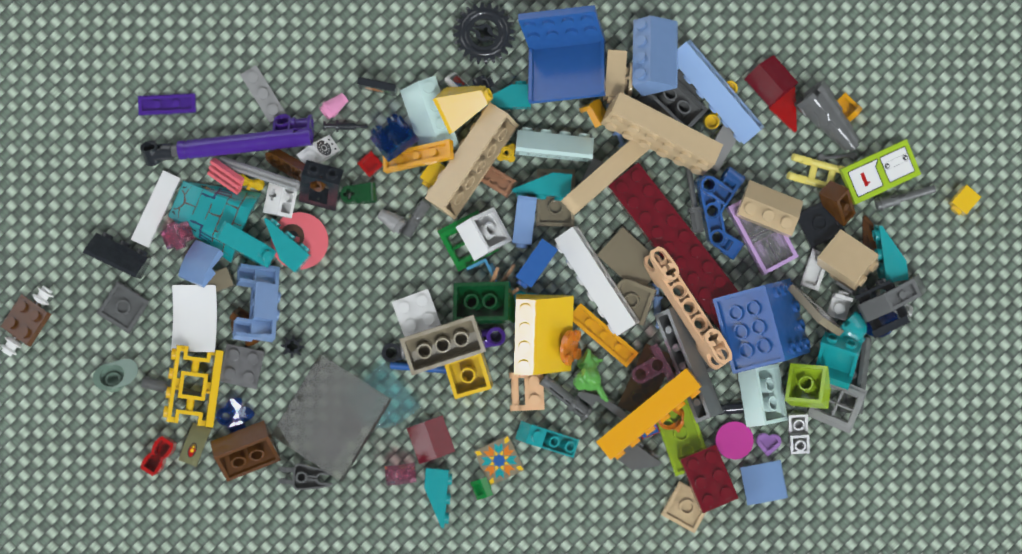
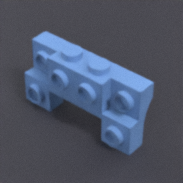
M242 263L238 266L236 285L251 288L249 319L237 317L234 320L232 339L252 342L253 339L273 342L275 340L276 321H278L280 310L277 309L281 298V292H278L280 267L270 265L266 268L264 266Z

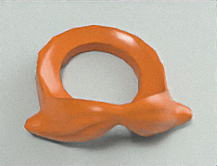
M682 408L679 411L673 410V412L681 416V420L671 425H665L659 421V425L663 429L676 430L679 433L684 425L685 414Z

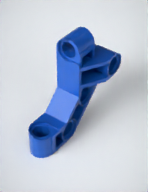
M728 166L721 175L720 180L709 175H699L695 179L694 185L697 189L700 207L703 208L701 214L708 243L734 260L744 243L726 233L722 212L744 182L745 176ZM707 179L709 184L707 188H704V182ZM713 205L715 207V213L709 216L707 213V209L709 206ZM715 232L720 233V240L718 242L712 240V235Z

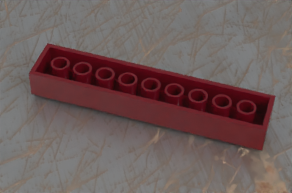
M638 162L611 183L607 189L652 247L655 249L659 246L668 252L679 268L680 277L700 308L722 334L713 299L739 291ZM657 252L659 256L664 260L663 254L661 252Z

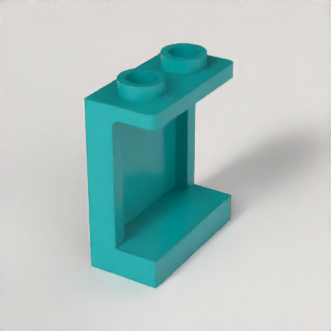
M825 331L820 342L821 346L816 365L828 366L830 384L848 390L854 377L862 343Z

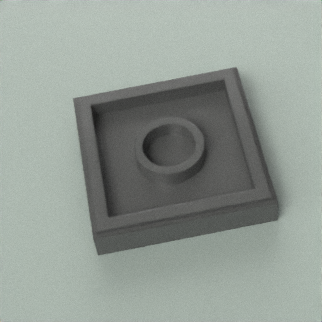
M117 281L97 314L130 334L150 301Z

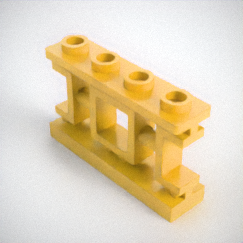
M176 345V348H172L171 360H174L173 368L169 367L168 379H171V385L166 388L165 398L169 399L168 406H164L163 417L166 418V422L178 423L179 414L198 416L197 426L213 428L224 351L215 350V352H207L206 358L187 356L189 346ZM180 351H183L182 359L192 360L191 372L180 371V378H177ZM211 355H214L210 382H207L208 374L198 373L200 362L210 363ZM185 375L203 377L201 396L182 394ZM175 390H178L177 398L187 399L186 409H175V414L172 416ZM207 393L208 400L205 420H202L203 412L193 411L194 401H205Z

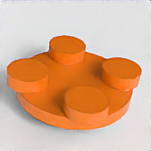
M568 330L562 338L560 357L567 366H571L574 359L579 360L581 357V349L578 348L581 339L580 330Z

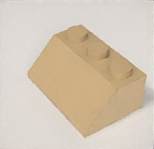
M749 180L735 216L789 238L793 235L799 220L803 201Z

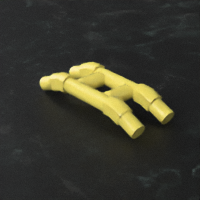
M793 153L791 160L810 166L809 174L807 177L788 172L786 178L801 184L823 188L830 180L834 182L836 173L840 174L839 169L845 166ZM818 168L829 171L826 182L815 179Z

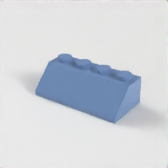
M655 16L633 20V87L641 96L677 88L678 22Z

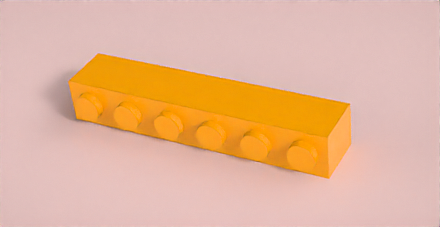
M686 368L603 435L596 443L610 460L614 458L618 460L626 454L624 450L628 446L633 448L641 441L639 437L644 433L647 436L656 429L654 427L655 424L659 421L664 423L671 417L669 414L674 409L679 411L686 405L684 401L687 398L691 397L693 399L700 394L701 383Z

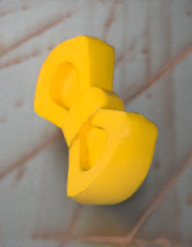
M242 173L239 174L245 178L243 186H247L246 190L254 188L261 191L264 188L265 182L263 180H253Z

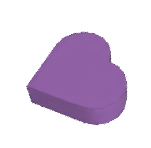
M760 433L756 437V444L768 457L781 445V438L777 434L768 435Z

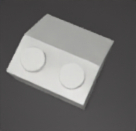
M494 207L469 218L456 227L474 261L512 241Z

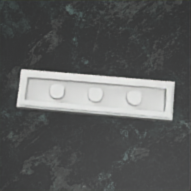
M164 170L162 171L131 240L148 248L150 247L181 178Z

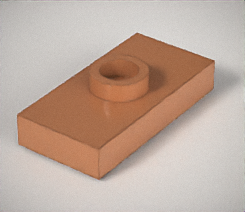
M493 166L489 168L481 180L483 184L508 198L512 189L518 183L515 179Z

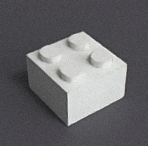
M429 289L392 302L404 337L441 325Z

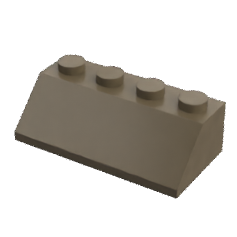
M474 314L399 339L411 375L486 352V345Z

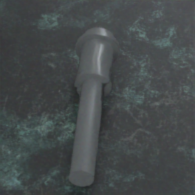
M932 185L900 195L895 193L883 198L879 196L874 200L877 211H884L885 208L900 205V202L935 193L936 188Z
M148 375V377H143L141 387L144 390L150 389L164 393L166 388L170 387V384H167V381L150 378ZM183 388L182 394L201 396L199 391Z

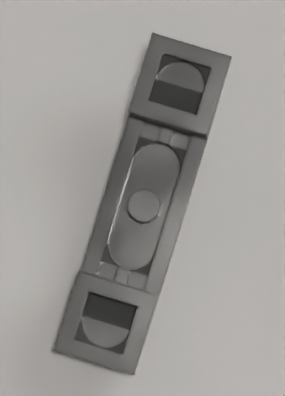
M586 392L577 393V396L592 407L598 401L622 420L628 416L610 401L605 402L598 395Z

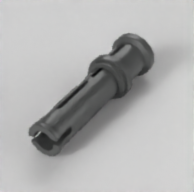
M547 374L541 379L539 384L567 405V410L573 411L580 417L581 421H584L592 412L593 408L591 406L588 407L584 404L579 396L571 395Z

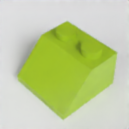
M790 363L785 401L791 406L828 409L831 393L828 366Z

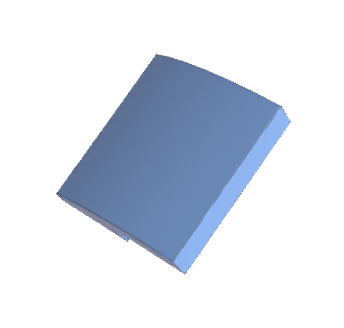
M195 240L184 257L178 276L204 288L216 274L212 268L224 253L216 247Z
M781 460L740 467L747 505L788 498Z

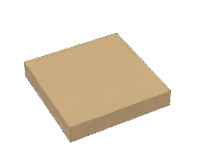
M680 481L677 483L661 512L662 516L693 533L696 532L706 512H700L691 488Z

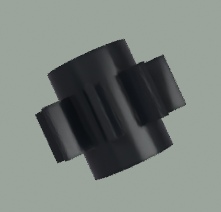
M481 75L472 80V86H486V88L493 92L491 88L495 84L491 77L486 79L485 75Z
M294 334L290 340L285 337L286 343L281 345L286 350L283 354L291 353V358H294L296 353L301 356L300 349L305 348V346L300 344L303 339L295 340ZM292 341H294V344L298 345V348L294 349V352H292L291 348H288V345L292 344Z

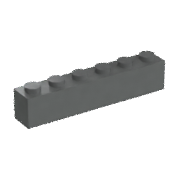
M670 308L655 314V319L677 375L688 368L702 385L699 389L701 391L700 394L693 399L691 397L687 398L696 423L722 414L723 410L703 359L696 349V342L675 309Z

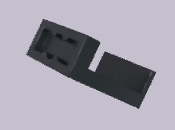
M306 160L301 174L299 202L336 211L341 197L339 190L344 170ZM313 181H320L326 184L328 189L324 188L322 191L317 192L310 188V185Z
M882 278L875 282L876 286L869 288L865 286L857 290L859 294H856L855 299L862 303L870 299L871 292L877 289H883L887 292L894 288L895 285L892 279L886 280V278ZM905 305L896 309L899 317L882 325L879 318L869 321L873 329L872 334L874 338L911 322L912 319Z

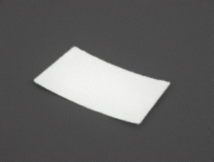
M172 285L173 332L171 351L172 348H176V345L189 346L188 352H215L217 329L216 285H206L204 288L198 285Z

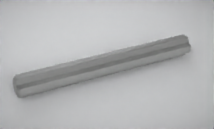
M224 156L219 158V161L236 172L293 191L299 190V181Z

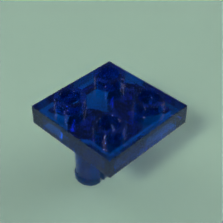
M397 114L391 115L394 119L393 121L390 117L387 118L388 125L385 127L381 125L375 126L378 132L374 128L371 130L372 136L370 139L388 162L419 141L417 135L401 115L398 117Z

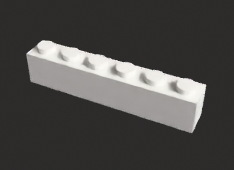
M578 226L571 227L554 239L557 243L555 244L556 248L567 258V265L570 269H574L578 282L585 286L588 291L587 296L592 302L596 303L598 313L602 318L605 317L609 323L607 326L613 334L619 336L640 322Z

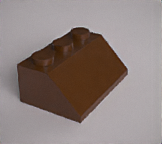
M264 420L210 441L214 459L227 482L281 461L272 435Z

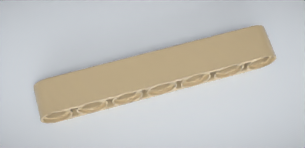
M630 140L564 197L561 202L575 215L649 149H645L639 143Z

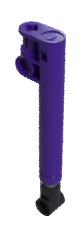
M280 114L274 118L272 131L190 139L187 141L181 140L177 141L175 145L172 142L157 144L155 141H146L141 144L140 150L147 166H155L161 161L173 160L175 157L183 160L312 146L314 120L312 114H309L307 118L298 119L287 114Z

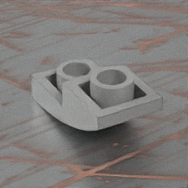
M807 412L788 413L790 454L810 453Z

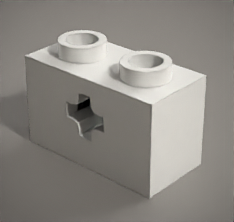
M269 183L263 213L292 218L297 191Z

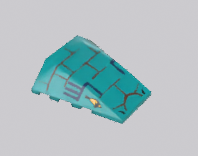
M183 181L168 216L203 243L220 249L224 253L222 257L232 263L237 251L215 239L224 221L243 231L251 211H254L261 193L241 190L236 195L226 187Z

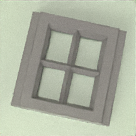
M830 384L831 388L840 391L836 401L833 399L829 400L830 403L835 404L831 414L817 408H809L808 417L850 434L868 391L852 384L848 390ZM843 393L857 398L853 408L840 403ZM838 406L851 411L848 421L834 416Z

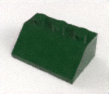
M510 282L454 283L453 321L474 314L478 324L515 323V300Z

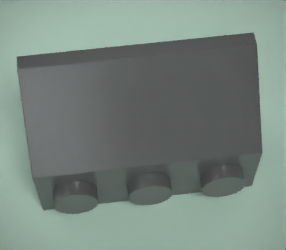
M678 80L677 88L641 96L637 100L690 128L708 110Z

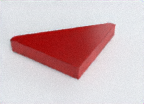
M795 87L768 109L793 133L797 131L796 107L794 106L796 102Z

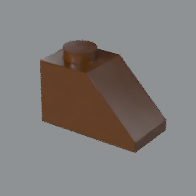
M830 180L819 192L822 206L842 226H845L856 214L848 188Z

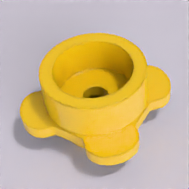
M505 145L501 149L497 160L514 162L516 145Z

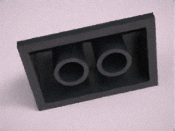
M103 232L102 235L96 233L82 252L139 279H142L152 259L147 257L148 252L139 248L135 251L130 248L131 244L122 240L118 243L112 240L114 236Z

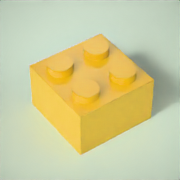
M484 352L444 365L455 399L489 390L493 387Z

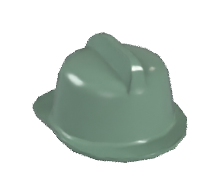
M121 359L104 364L95 370L93 382L101 390L111 393L118 392L136 378L138 366L131 359Z

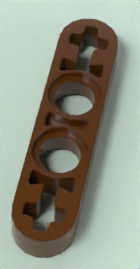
M280 149L269 150L265 153V158L270 165L301 182V174L305 163ZM313 181L310 185V188L317 192L327 187L326 184L320 181Z

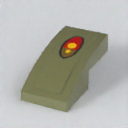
M193 422L178 460L197 467L212 429L205 426H197V423Z

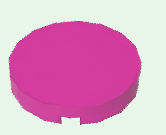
M736 421L727 422L716 432L715 444L720 454L733 460L742 459L752 450L754 443L753 434L745 424Z

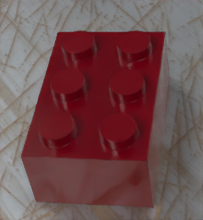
M711 444L678 458L700 512H708L738 499L716 444Z

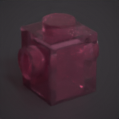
M188 221L182 223L172 222L166 225L167 229L160 232L167 250L175 248L176 251L187 247L186 243L195 239Z
M414 463L384 466L386 485L417 482Z

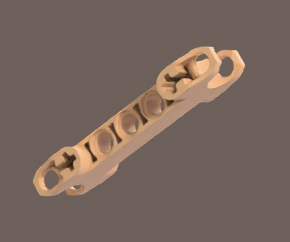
M659 246L651 250L649 255L644 257V267L650 278L658 288L662 289L695 340L696 349L708 366L714 370L721 368L732 360V352L719 330L713 328L680 277L679 268L668 252ZM655 252H661L664 256V260H662L659 255L655 254ZM649 259H650V261H651V263H652V265H653L654 268H652V267L649 266V264H648V260H649ZM673 288L678 289L681 295H675L673 292ZM684 304L690 306L691 312L685 311ZM694 321H699L702 325V328H697L694 324ZM721 350H725L727 352L728 357L726 360ZM711 357H713L714 360L717 363H719V365L713 364L711 361Z

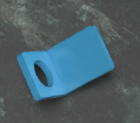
M486 258L466 268L469 271L485 263L491 277L495 271L493 263L489 264Z

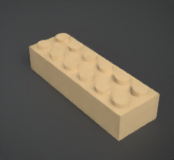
M622 92L609 104L601 122L609 131L618 132L625 139L633 140L639 143L641 147L655 151L660 157H667L676 165L684 166L696 175L703 176L715 165L723 147V144Z
M489 102L482 109L481 116L477 122L472 124L466 138L460 142L459 148L454 154V159L448 160L447 166L439 173L435 184L428 189L425 199L438 210L455 220L501 153V149L505 147L519 126L508 113Z

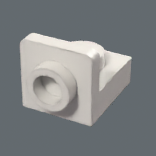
M843 291L833 293L827 313L833 318L846 321L850 304L854 298L849 297L850 294Z

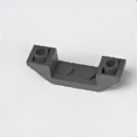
M916 274L891 290L872 297L857 306L866 323L921 297L927 290L920 275Z

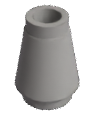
M382 209L377 217L393 233L400 234L407 223L403 216Z

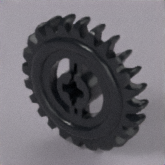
M481 2L478 8L474 3L473 10L466 7L467 14L460 12L463 19H456V22L460 25L453 26L458 31L453 34V37L459 39L454 44H461L458 52L465 50L463 57L465 58L470 55V62L477 58V64L480 63L481 59L484 60L485 65H487L488 59L495 63V57L502 60L501 53L508 55L506 47H513L509 41H515V38L510 36V34L516 32L514 29H510L514 23L507 22L511 16H503L505 9L499 12V5L492 8L491 3H489L485 7L484 3ZM479 20L493 22L498 29V36L493 34L492 28L489 25L481 24L477 26L474 23ZM487 30V35L489 36L481 38L480 32ZM470 31L476 33V39L480 43L485 44L493 41L494 44L487 47L476 45L470 37Z

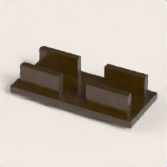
M647 343L645 344L618 403V407L632 413L659 391L672 362L669 353Z

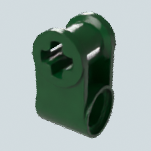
M375 182L347 185L340 191L341 200L348 205L378 202ZM347 191H351V194H354L350 200L344 196L347 194Z

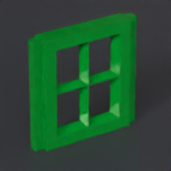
M478 210L437 231L458 272L499 251V249H496L475 261L471 254L461 259L456 254L455 250L465 245L463 241L452 246L448 237L458 232L456 229L458 225L480 214Z

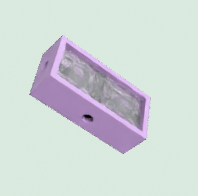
M741 200L726 208L762 276L799 257L788 237L736 217L735 214Z

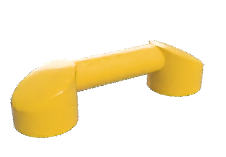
M726 81L737 93V84L734 81ZM711 111L710 114L705 115L703 125L710 130L716 129L720 123L718 114Z

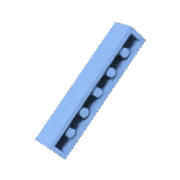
M691 40L686 41L678 48V70L680 69L683 72V77L689 84L695 86L699 97L706 99L710 110L721 117L722 124L734 132L733 136L738 142L745 144L764 128V125Z

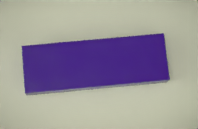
M195 93L138 96L139 116L197 113Z

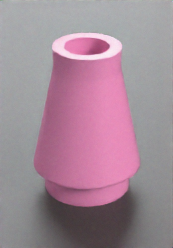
M340 93L323 102L320 111L328 120L335 118L349 101L343 93Z

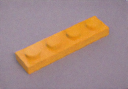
M446 139L383 153V172L388 174L453 160V141Z
M581 303L573 311V323L626 368L639 354L620 336L613 334L605 323Z

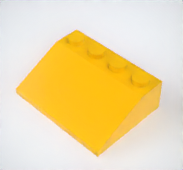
M516 294L514 375H538L571 371V366L565 365L561 360L560 345L564 334L568 330L573 331L574 295Z

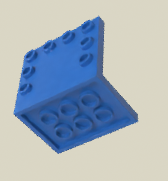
M595 5L518 14V21L529 47V104L606 96L605 35Z
M790 278L713 299L722 336L732 352V360L729 362L733 374L787 361L810 353L811 345L809 339L806 338L805 323L800 316V304L788 291V288L793 284Z

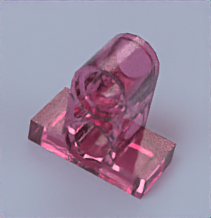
M657 343L649 347L654 357L634 367L631 371V378L636 383H644L662 372L667 381L675 378ZM656 359L662 362V368L658 371L652 368V363ZM638 369H642L645 372V377L642 380H638L635 377V372Z

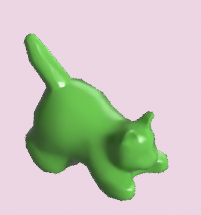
M587 348L585 354L577 360L580 373L575 376L573 384L579 391H597L600 398L608 402L609 399L601 386V376L597 369V366L603 359H599Z

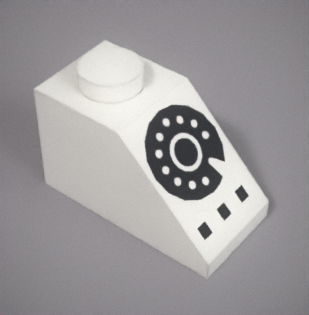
M328 135L296 155L303 163L309 160L322 164L341 150L332 137Z

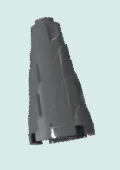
M824 80L823 82L820 81L808 89L803 98L800 96L794 103V106L833 142L835 141L845 151L849 150L852 152L859 146L858 141L860 139L853 130V125L843 113L842 107L835 99L834 93Z

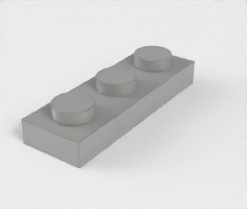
M257 65L240 74L270 124L273 123L276 116L287 114Z

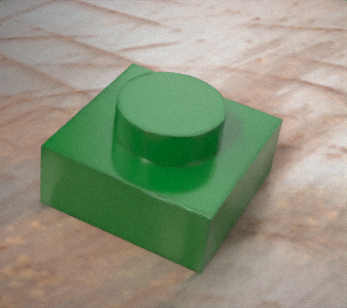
M487 477L470 482L477 500L493 495Z

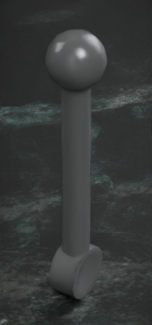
M852 152L851 154L828 156L819 154L817 159L820 161L851 158L854 160L857 158V153Z

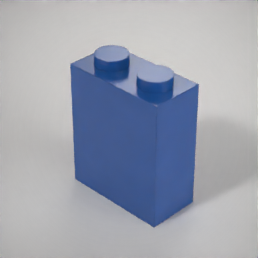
M541 239L515 278L518 280L516 283L525 290L527 287L531 289L558 249L544 239Z

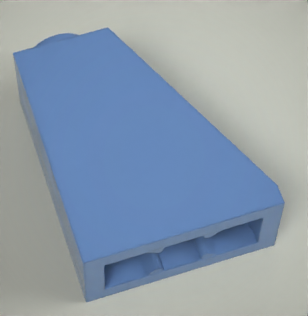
M518 195L512 244H516V248L527 249V246H531L537 197Z

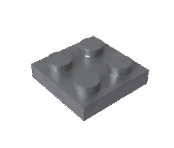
M227 344L221 367L220 382L257 389L265 352Z

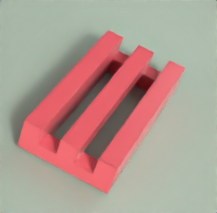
M213 158L210 161V170L207 172V175L236 195L239 194L245 178L218 159Z

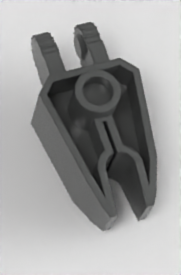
M301 462L294 467H279L281 472H293V479L280 478L278 483L292 484L295 490L320 489L333 484L319 480L318 477L320 475H333V472L321 467Z

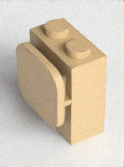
M609 49L607 51L605 62L606 96H603V100L607 101V104H610L620 92H625L626 95L632 96L633 63L630 62L628 68L626 67L627 51Z
M841 229L817 257V265L827 271L835 281L853 290H856L858 286H862L866 282L869 272H874L879 265L876 252Z

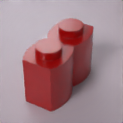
M166 435L159 437L154 442L151 453L143 459L141 469L151 476L160 473L166 464V459L174 453L177 442Z

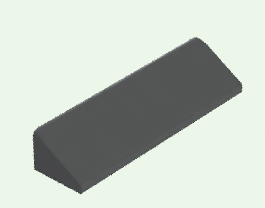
M866 338L862 343L854 377L851 382L852 385L866 390L871 338ZM843 393L841 403L853 408L857 398ZM864 402L862 404L859 414H863ZM840 407V412L851 413V411Z

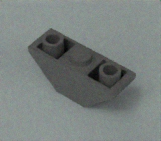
M640 442L633 448L628 446L624 450L626 454L618 459L631 470L655 467L661 464L658 461L659 456L651 450L647 453L642 449L644 445Z

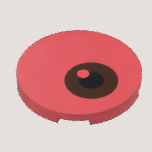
M296 212L293 213L292 218L283 217L278 221L281 225L279 229L284 233L289 231L296 237L293 241L298 245L303 243L310 249L308 253L311 257L300 270L314 267L324 258L329 245L328 234L325 226L319 219L308 213ZM271 239V248H273L274 250H276V249H275V246H274V244H273V241H272V239ZM276 252L275 257L278 259L279 262H281L283 265H285V264L279 259V256H278V254H277V252Z

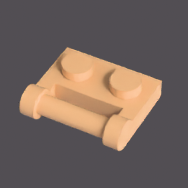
M514 372L509 373L512 399L510 411L545 410L544 387L539 384L543 374L514 375ZM518 378H524L525 405H519Z

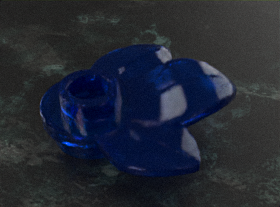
M235 397L228 400L226 406L217 411L216 419L221 425L227 426L230 432L233 433L246 428L244 422L250 420L255 415V412L250 407L242 406V398ZM228 413L230 417L224 418L223 414Z

